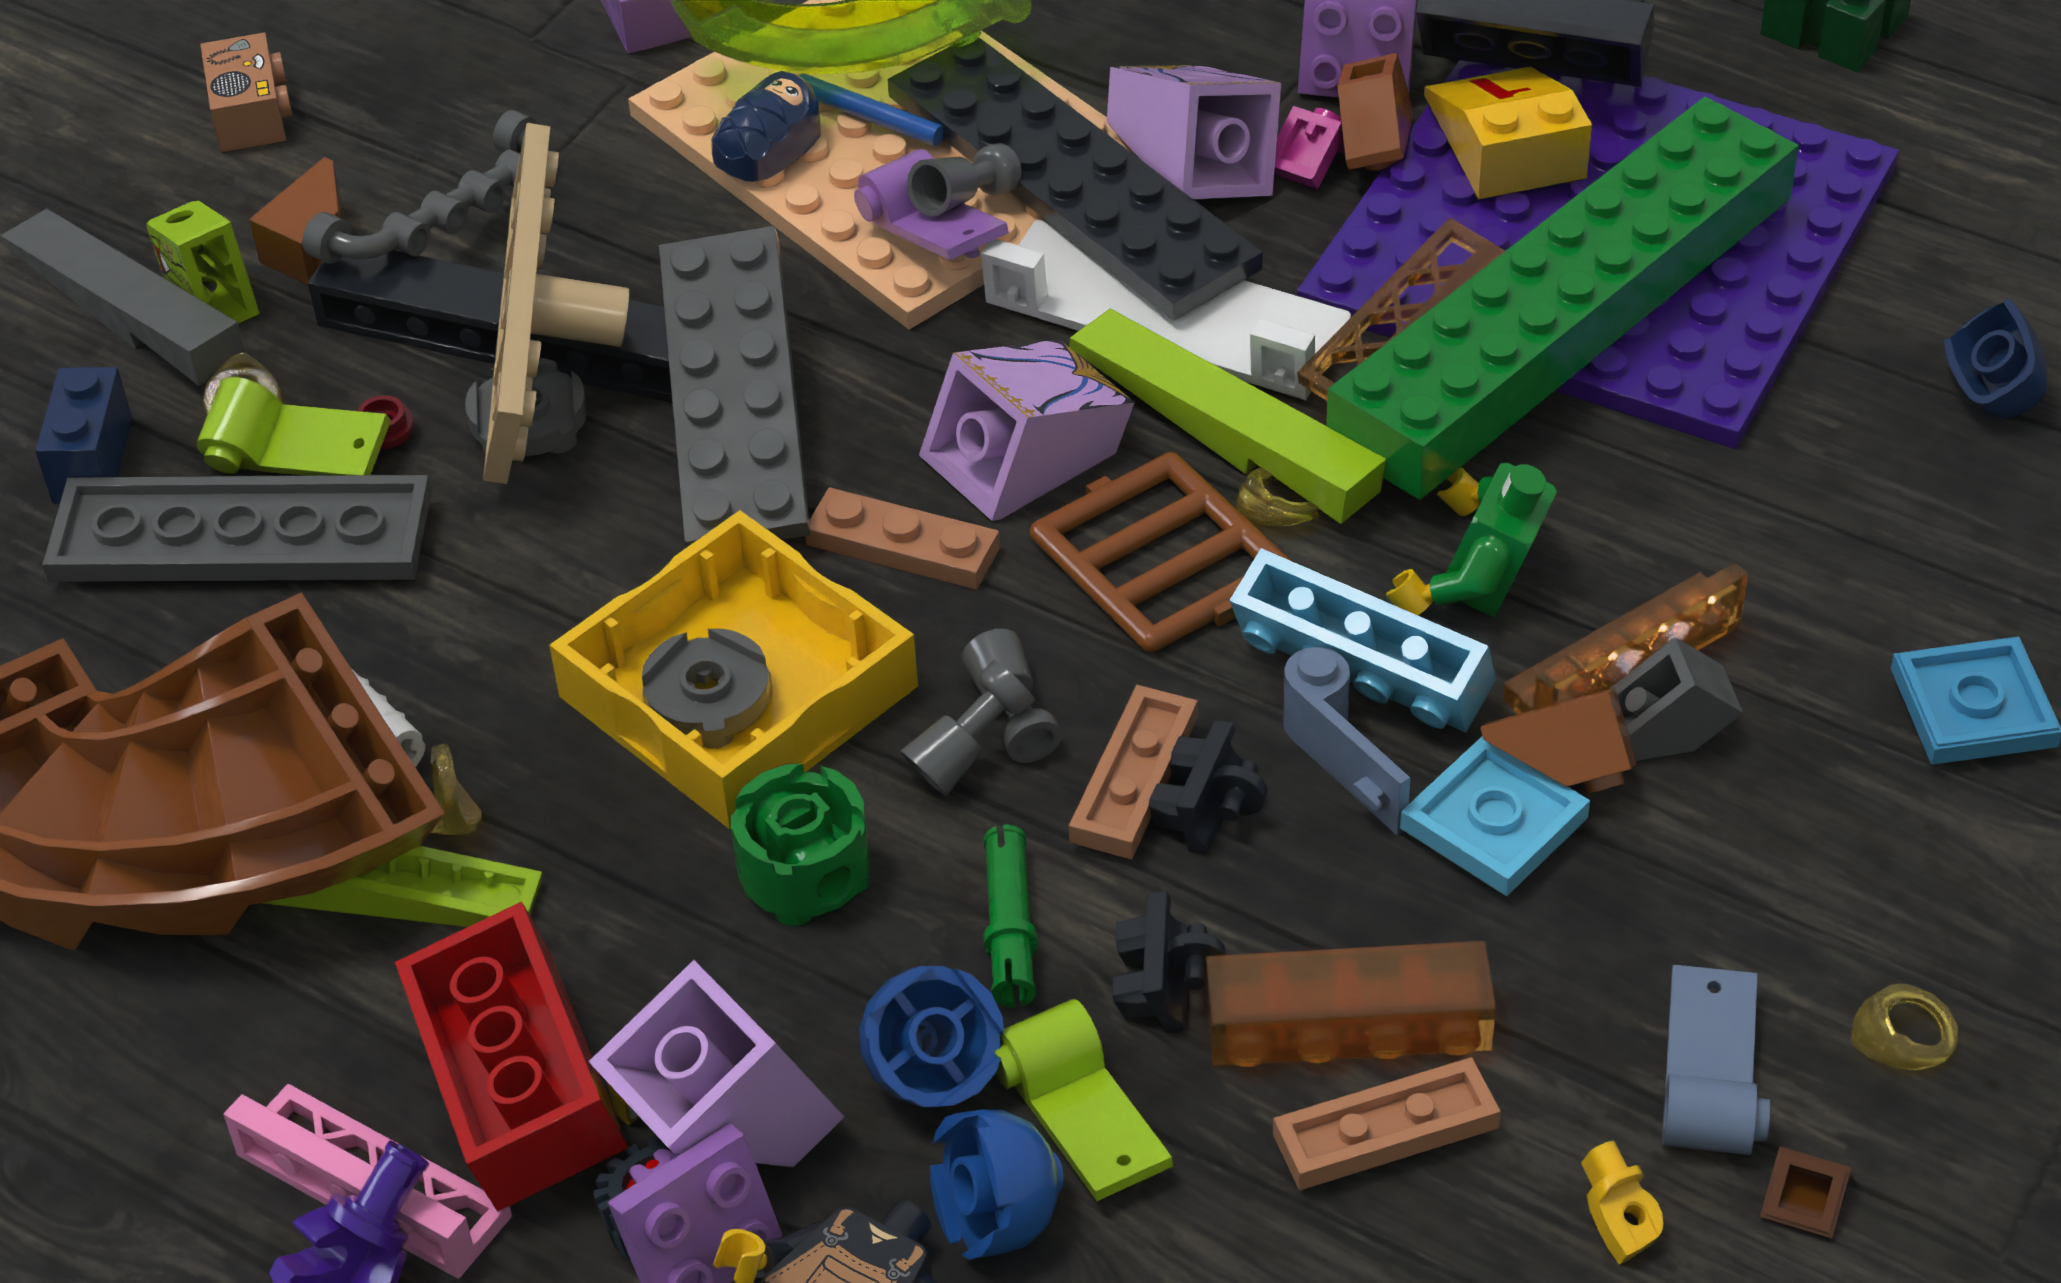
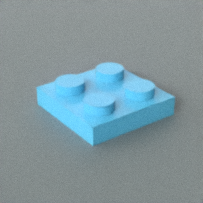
M1482 736L1401 811L1400 829L1500 893L1508 896L1588 819L1590 800L1483 740Z

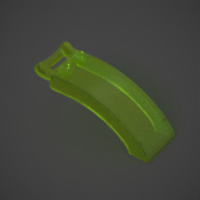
M673 0L670 2L692 39L705 48L751 65L805 74L858 73L904 64L933 54L950 45L952 47L967 45L981 35L980 30L1002 19L1009 23L1022 22L1028 17L1032 7L1031 0H842L818 4H790L765 0Z

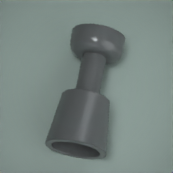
M1002 143L983 147L976 153L972 163L962 157L919 160L912 166L908 174V194L913 205L922 214L930 217L939 216L971 200L978 191V188L992 196L1012 192L1017 188V183L1021 179L1020 160L1009 146Z
M1009 629L989 630L976 636L965 646L961 654V664L981 694L985 690L980 684V675L992 660H996L1008 669L1031 693L1033 678L1021 640L1015 632ZM1032 706L1019 715H1013L1005 710L1009 721L1003 729L1002 741L1012 760L1019 763L1034 762L1048 756L1058 747L1062 739V730L1050 712L1041 708H1032Z
M992 660L980 675V684L985 692L957 721L948 715L942 716L900 750L901 755L929 784L946 797L981 753V746L975 739L1004 709L1013 715H1019L1035 702V698L1030 691L996 660Z

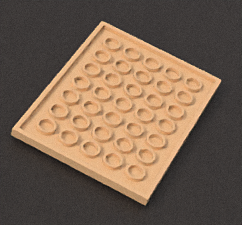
M808 0L628 99L630 115L908 330L984 285L981 252L987 243L978 247L979 257L968 258L961 255L948 260L882 229L873 221H866L858 211L854 199V192L858 189V179L862 174L918 149L926 150L934 159L962 157L968 161L970 160L944 139L939 146L935 147L819 103L821 136L803 156L768 179L757 182L741 180L715 166L712 158L711 138L717 130L721 119L730 113L736 101L763 79L780 71L793 73L798 76L805 73L908 112L889 97L887 79L958 41L976 34L1137 156L1107 124L1106 116L938 0ZM978 188L975 196L964 203L1005 221L1009 233L997 239L1019 245L1034 221H1046L1011 192L992 196Z

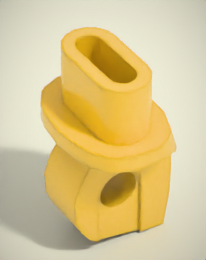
M1609 1141L1592 1149L1583 1159L1581 1165L1592 1185V1189L1587 1194L1590 1214L1593 1216L1604 1243L1620 1265L1654 1243L1663 1229V1214L1658 1202L1650 1193L1642 1189L1639 1184L1644 1176L1640 1166L1627 1167L1616 1142ZM1624 1213L1634 1215L1638 1220V1225L1628 1223Z

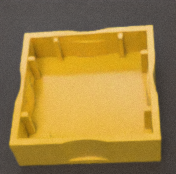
M741 510L674 556L649 581L616 597L549 645L559 697L729 830L731 829V814L733 816L736 810L735 799L742 787L762 772L785 764H803L804 772L808 771L918 687L914 634L851 589L836 584L822 576L807 563L797 550ZM708 629H727L743 634L753 640L761 648L765 656L766 666L771 677L772 697L763 714L752 725L735 733L731 742L719 748L703 747L702 736L698 731L694 729L685 735L644 704L642 671L645 661L660 644L673 636L687 632L689 641L695 638L709 637ZM713 679L707 684L695 682L694 685L697 689H710L718 685V680Z

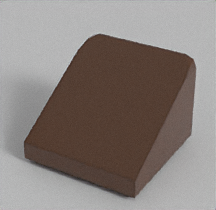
M1779 1146L1760 1218L1832 1239L1851 1177L1852 1167Z

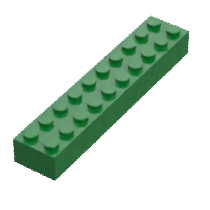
M1704 96L1328 388L1326 426L1386 458L1383 478L1418 500H1421L1789 201L1792 194L1799 145Z

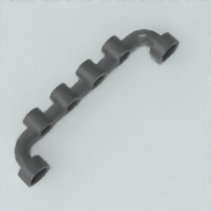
M516 110L505 112L498 120L493 133L494 147L502 152L494 168L485 173L476 170L466 172L461 178L458 188L447 194L436 190L431 191L424 198L420 209L409 215L393 212L386 218L382 230L374 234L354 236L352 235L351 226L347 221L328 212L316 214L304 230L302 239L304 251L308 255L328 264L335 263L342 257L352 259L376 258L394 249L403 251L411 256L420 255L429 244L430 229L433 227L454 235L464 228L469 215V207L473 206L487 213H494L501 207L506 195V186L514 187L526 124H538L537 121Z

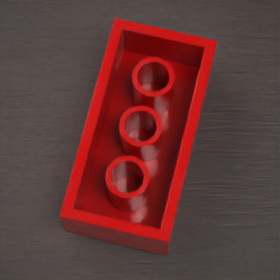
M522 901L395 962L466 1164L497 1212L629 1148L600 1074L589 1063L593 1058L552 954Z

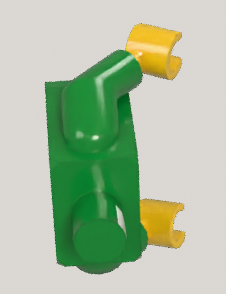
M1500 463L1494 476L1484 477L1479 483L1461 467L1447 478L1453 485L1447 490L1439 491L1437 495L1460 516H1467L1476 509L1477 511L1446 573L1433 575L1430 584L1427 585L1423 583L1413 569L1405 570L1393 579L1392 582L1396 588L1388 591L1386 596L1394 606L1418 616L1433 601L1438 606L1462 602L1495 618L1557 493V489L1553 484L1546 482L1545 476L1540 470L1527 464L1513 466L1509 463Z

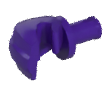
M388 1141L385 1145V1151L357 1196L332 1194L326 1206L296 1218L293 1226L314 1246L298 1253L279 1256L274 1261L269 1272L273 1283H398L407 1255L402 1248L408 1240V1235L399 1227L400 1224L395 1218L422 1173L428 1169L429 1162L411 1149L401 1144H396L394 1141Z

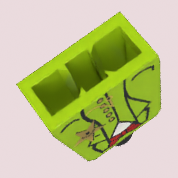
M200 201L189 202L149 220L146 227L164 279L235 320L238 324L260 314L229 220ZM202 282H213L217 285V288L214 292H211Z

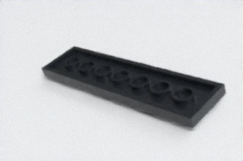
M976 34L958 41L887 79L890 98L909 113L943 125V139L971 162L976 153L987 145L1002 143L1009 146L1019 158L1022 170L1017 188L1011 193L1173 321L1262 270L1263 252Z

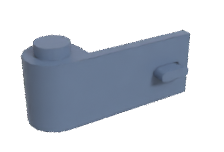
M1322 647L1306 648L1296 652L1288 659L1284 668V730L1300 748L1394 834H1401L1404 832V830L1400 829L1401 811L1409 804L1410 777L1348 722L1350 683L1348 663L1342 655Z
M1673 965L1663 1112V1146L1751 1155L1753 1141L1767 1142L1770 1121V1099L1757 1098V1084L1753 1083L1758 973ZM1716 988L1719 992L1711 993L1708 989Z

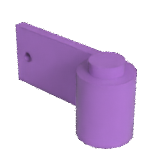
M924 149L913 151L862 174L858 179V189L854 192V199L858 211L866 221H873L880 228L948 260L961 255L968 258L979 257L978 247L1009 233L1005 221L966 204L959 205L939 216L930 217L922 214L913 205L909 197L907 180L908 174L915 163L919 160L934 159Z

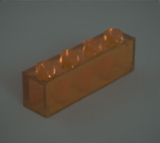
M1485 941L1206 956V1005L1212 1066L1237 1065L1253 1067L1262 1063L1291 1061L1323 1063L1332 1059L1363 1057L1394 1059L1403 1055L1435 1053L1465 1055L1473 1051L1492 1050L1496 1007Z

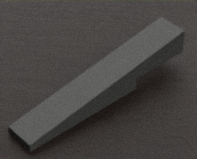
M49 209L41 211L0 235L5 248L131 347L136 349L146 344L198 386L246 357L238 322Z

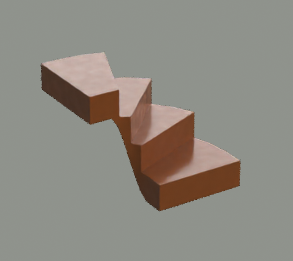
M302 592L242 619L155 674L114 694L96 690L64 638L0 666V921L10 927L70 950H76L92 922L159 935H228L249 905L312 894L368 873L422 845L445 815V812Z

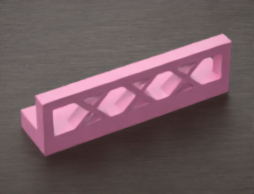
M287 1084L267 1107L241 1094L223 1114L237 1156L325 1205L332 1194L357 1196L385 1151V1145L391 1140L290 1084ZM295 1112L314 1122L315 1134L287 1118ZM352 1147L363 1149L369 1153L370 1164L343 1149ZM425 1159L429 1162V1167L422 1173L419 1181L424 1183L426 1195L413 1188L395 1218L400 1224L399 1227L408 1235V1240L403 1248L459 1279L512 1217L511 1209L509 1206L497 1212L484 1190ZM435 1189L442 1194L435 1195ZM470 1208L483 1216L469 1231L466 1217L454 1210Z

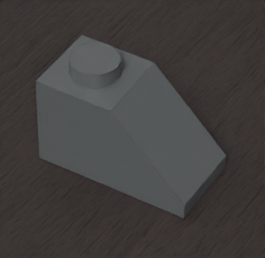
M1676 637L1610 688L1616 689L1636 761L1695 751L1743 714V710L1723 665Z

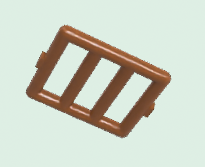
M1167 452L1113 481L1107 476L1094 481L1086 486V495L1040 518L1030 527V536L1033 541L1148 653H1155L1212 621L1220 627L1235 619L1236 616L1230 599L1244 576L1156 624H1153L1135 607L1138 604L1242 548L1253 559H1255L1262 548L1291 561L1175 452ZM1167 479L1171 480L1186 495L1081 552L1063 536V534ZM1203 514H1207L1223 530L1117 588L1099 571L1103 567Z

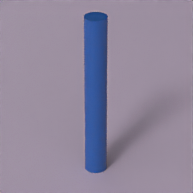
M805 73L799 75L812 85L819 103L935 147L939 146L944 138L943 125L811 75Z

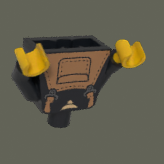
M898 1200L881 1222L851 1207H845L836 1210L824 1222L818 1221L774 1239L762 1240L750 1231L731 1229L723 1234L713 1263L718 1269L726 1266L737 1268L733 1278L735 1283H754L755 1278H763L761 1283H936L932 1278L930 1253L923 1245L919 1244L931 1229V1221L923 1210L906 1200Z

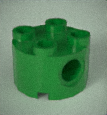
M785 764L762 772L742 787L735 799L736 810L733 816L731 814L730 827L737 875L747 897L765 911L775 913L776 919L788 926H800L807 923L812 917L842 907L855 895L867 889L870 883L869 844L864 801L852 781L837 770L820 766L821 774L804 772L803 764Z

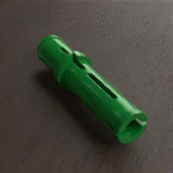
M1006 824L1003 825L1005 841L1003 847L999 846L997 826L992 827L984 835L990 925L986 928L983 935L984 949L986 948V954L992 959V996L997 1004L1003 1007L1015 1008L1014 985H1019L1022 1006L1029 1004L1036 996V986L1033 982L1032 956L1038 949L1036 928L1030 923L1025 853V847L1027 846L1026 834L1019 827Z

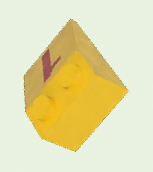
M1525 67L1425 86L1424 96L1478 199L1587 178L1592 124L1573 90L1532 67Z

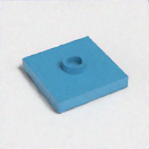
M2019 636L1893 654L1891 671L1931 765L2059 747L2061 741L2060 724Z

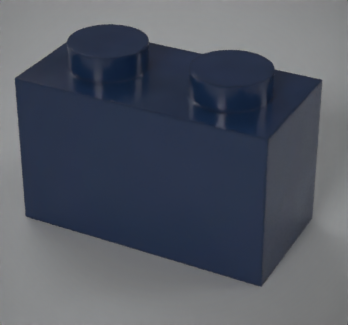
M118 367L58 368L35 450L52 503L61 502L67 478L118 477L133 417Z

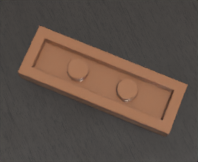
M830 487L809 520L811 535L805 536L806 546L975 590L978 589L1000 549L998 530Z
M1136 685L1069 824V843L1133 859L1152 818L1149 799L1156 784H1167L1171 777V752L1179 736H1190L1198 718V700Z
M1470 1057L1273 1118V1136L1300 1191L1499 1129L1501 1111L1473 1058Z

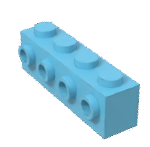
M1262 548L1230 599L1242 632V637L1253 647L1269 654L1275 653L1278 649L1291 656L1306 648L1322 647L1331 649L1342 655L1349 665L1350 682L1353 683L1354 687L1361 694L1379 703H1387L1391 699L1409 707L1416 718L1435 728L1442 729L1447 724L1466 733L1496 681L1487 645Z

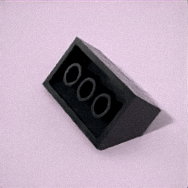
M1419 0L1416 9L1423 55L1514 69L1532 67L1541 73L1642 88L1654 30V4L1645 3L1644 0Z

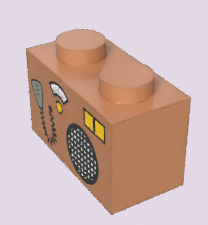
M266 33L201 43L210 111L221 153L286 141L283 119L293 117L289 94L285 85L287 84L281 52L270 54Z

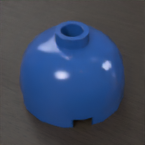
M918 966L910 968L888 979L867 1003L859 1026L860 1055L872 1080L891 1097L920 1108L956 1105L978 1094L996 1073L1001 1057L997 1058L994 1051L1000 1049L1001 1046L1000 1034H1004L1003 1017L991 992L973 975L944 966Z
M976 1110L945 1117L936 1130L933 1144L945 1142L943 1164L930 1165V1184L934 1208L945 1237L950 1244L958 1243L962 1237L969 1249L962 1256L967 1259L995 1256L1026 1247L1041 1235L1054 1213L1058 1194L1063 1187V1169L1058 1156L1051 1151L1047 1141L1031 1122L1007 1111Z

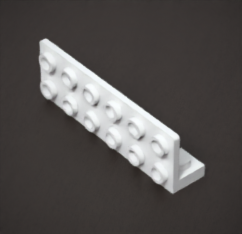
M1042 220L1033 222L1019 245L995 239L987 243L981 252L987 303L1078 331L1111 308L1245 382L1303 400L1308 398L1351 324V314L1349 311L1245 280L1173 321L1053 225Z

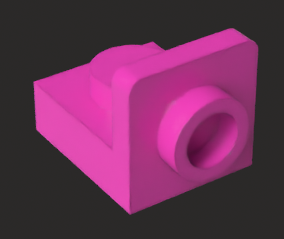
M1293 106L1277 136L1274 175L1318 190L1336 153L1345 154L1341 118L1323 108H1315L1314 112Z

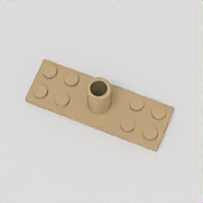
M532 123L526 124L511 198L483 481L503 484L508 482L512 461H524L528 427L531 428L533 422L536 391L532 390L533 378H536L541 341L530 340V334L621 347L629 303V288L536 274L537 269H542L546 246V234H540V232L550 233L554 210V198H550L551 189L544 187H554L559 152L548 151L550 126Z

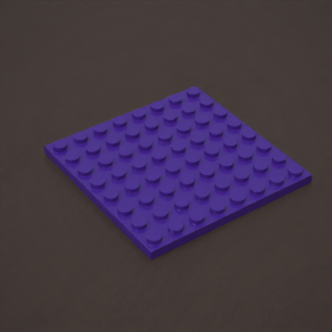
M1460 60L1444 83L1514 70V68ZM1543 73L1573 90L1592 124L1586 179L1478 199L1428 104L1410 130L1404 157L1398 159L1393 165L1382 169L1297 289V296L1349 311L1351 314L1350 325L1393 339L1705 96L1799 145L1791 199L1555 391L1737 449L1897 166L1899 149L1878 144L1870 139H1861L1829 130L1814 123H1805L1784 117L1762 108H1753L1722 99L1710 93L1698 92L1670 84L1654 77L1644 76L1641 88Z

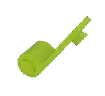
M227 377L221 380L197 440L196 447L204 455L203 459L207 465L220 472L230 474L237 473L241 469L301 476L371 475L391 419L387 414L284 405L269 389L256 382L239 377Z
M1071 999L1005 1028L1004 1034H1000V1049L994 1051L997 1058L1001 1057L996 1071L999 1081L1006 1089L1015 1086L1096 1201L1173 1167L1170 1153L1105 1068L1103 1050L1097 1030L1086 1009L1078 1000Z

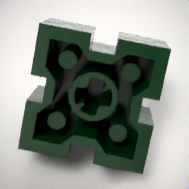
M1765 0L1760 35L1798 50L1804 43L1819 48L1818 58L1858 72L1878 50L1880 36L1888 39L1908 17L1911 0Z

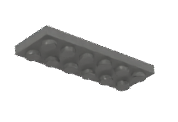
M775 226L659 245L686 547L693 544L739 510L781 540L811 535L780 245Z
M428 475L67 478L43 561V568L48 582L415 580L432 493Z

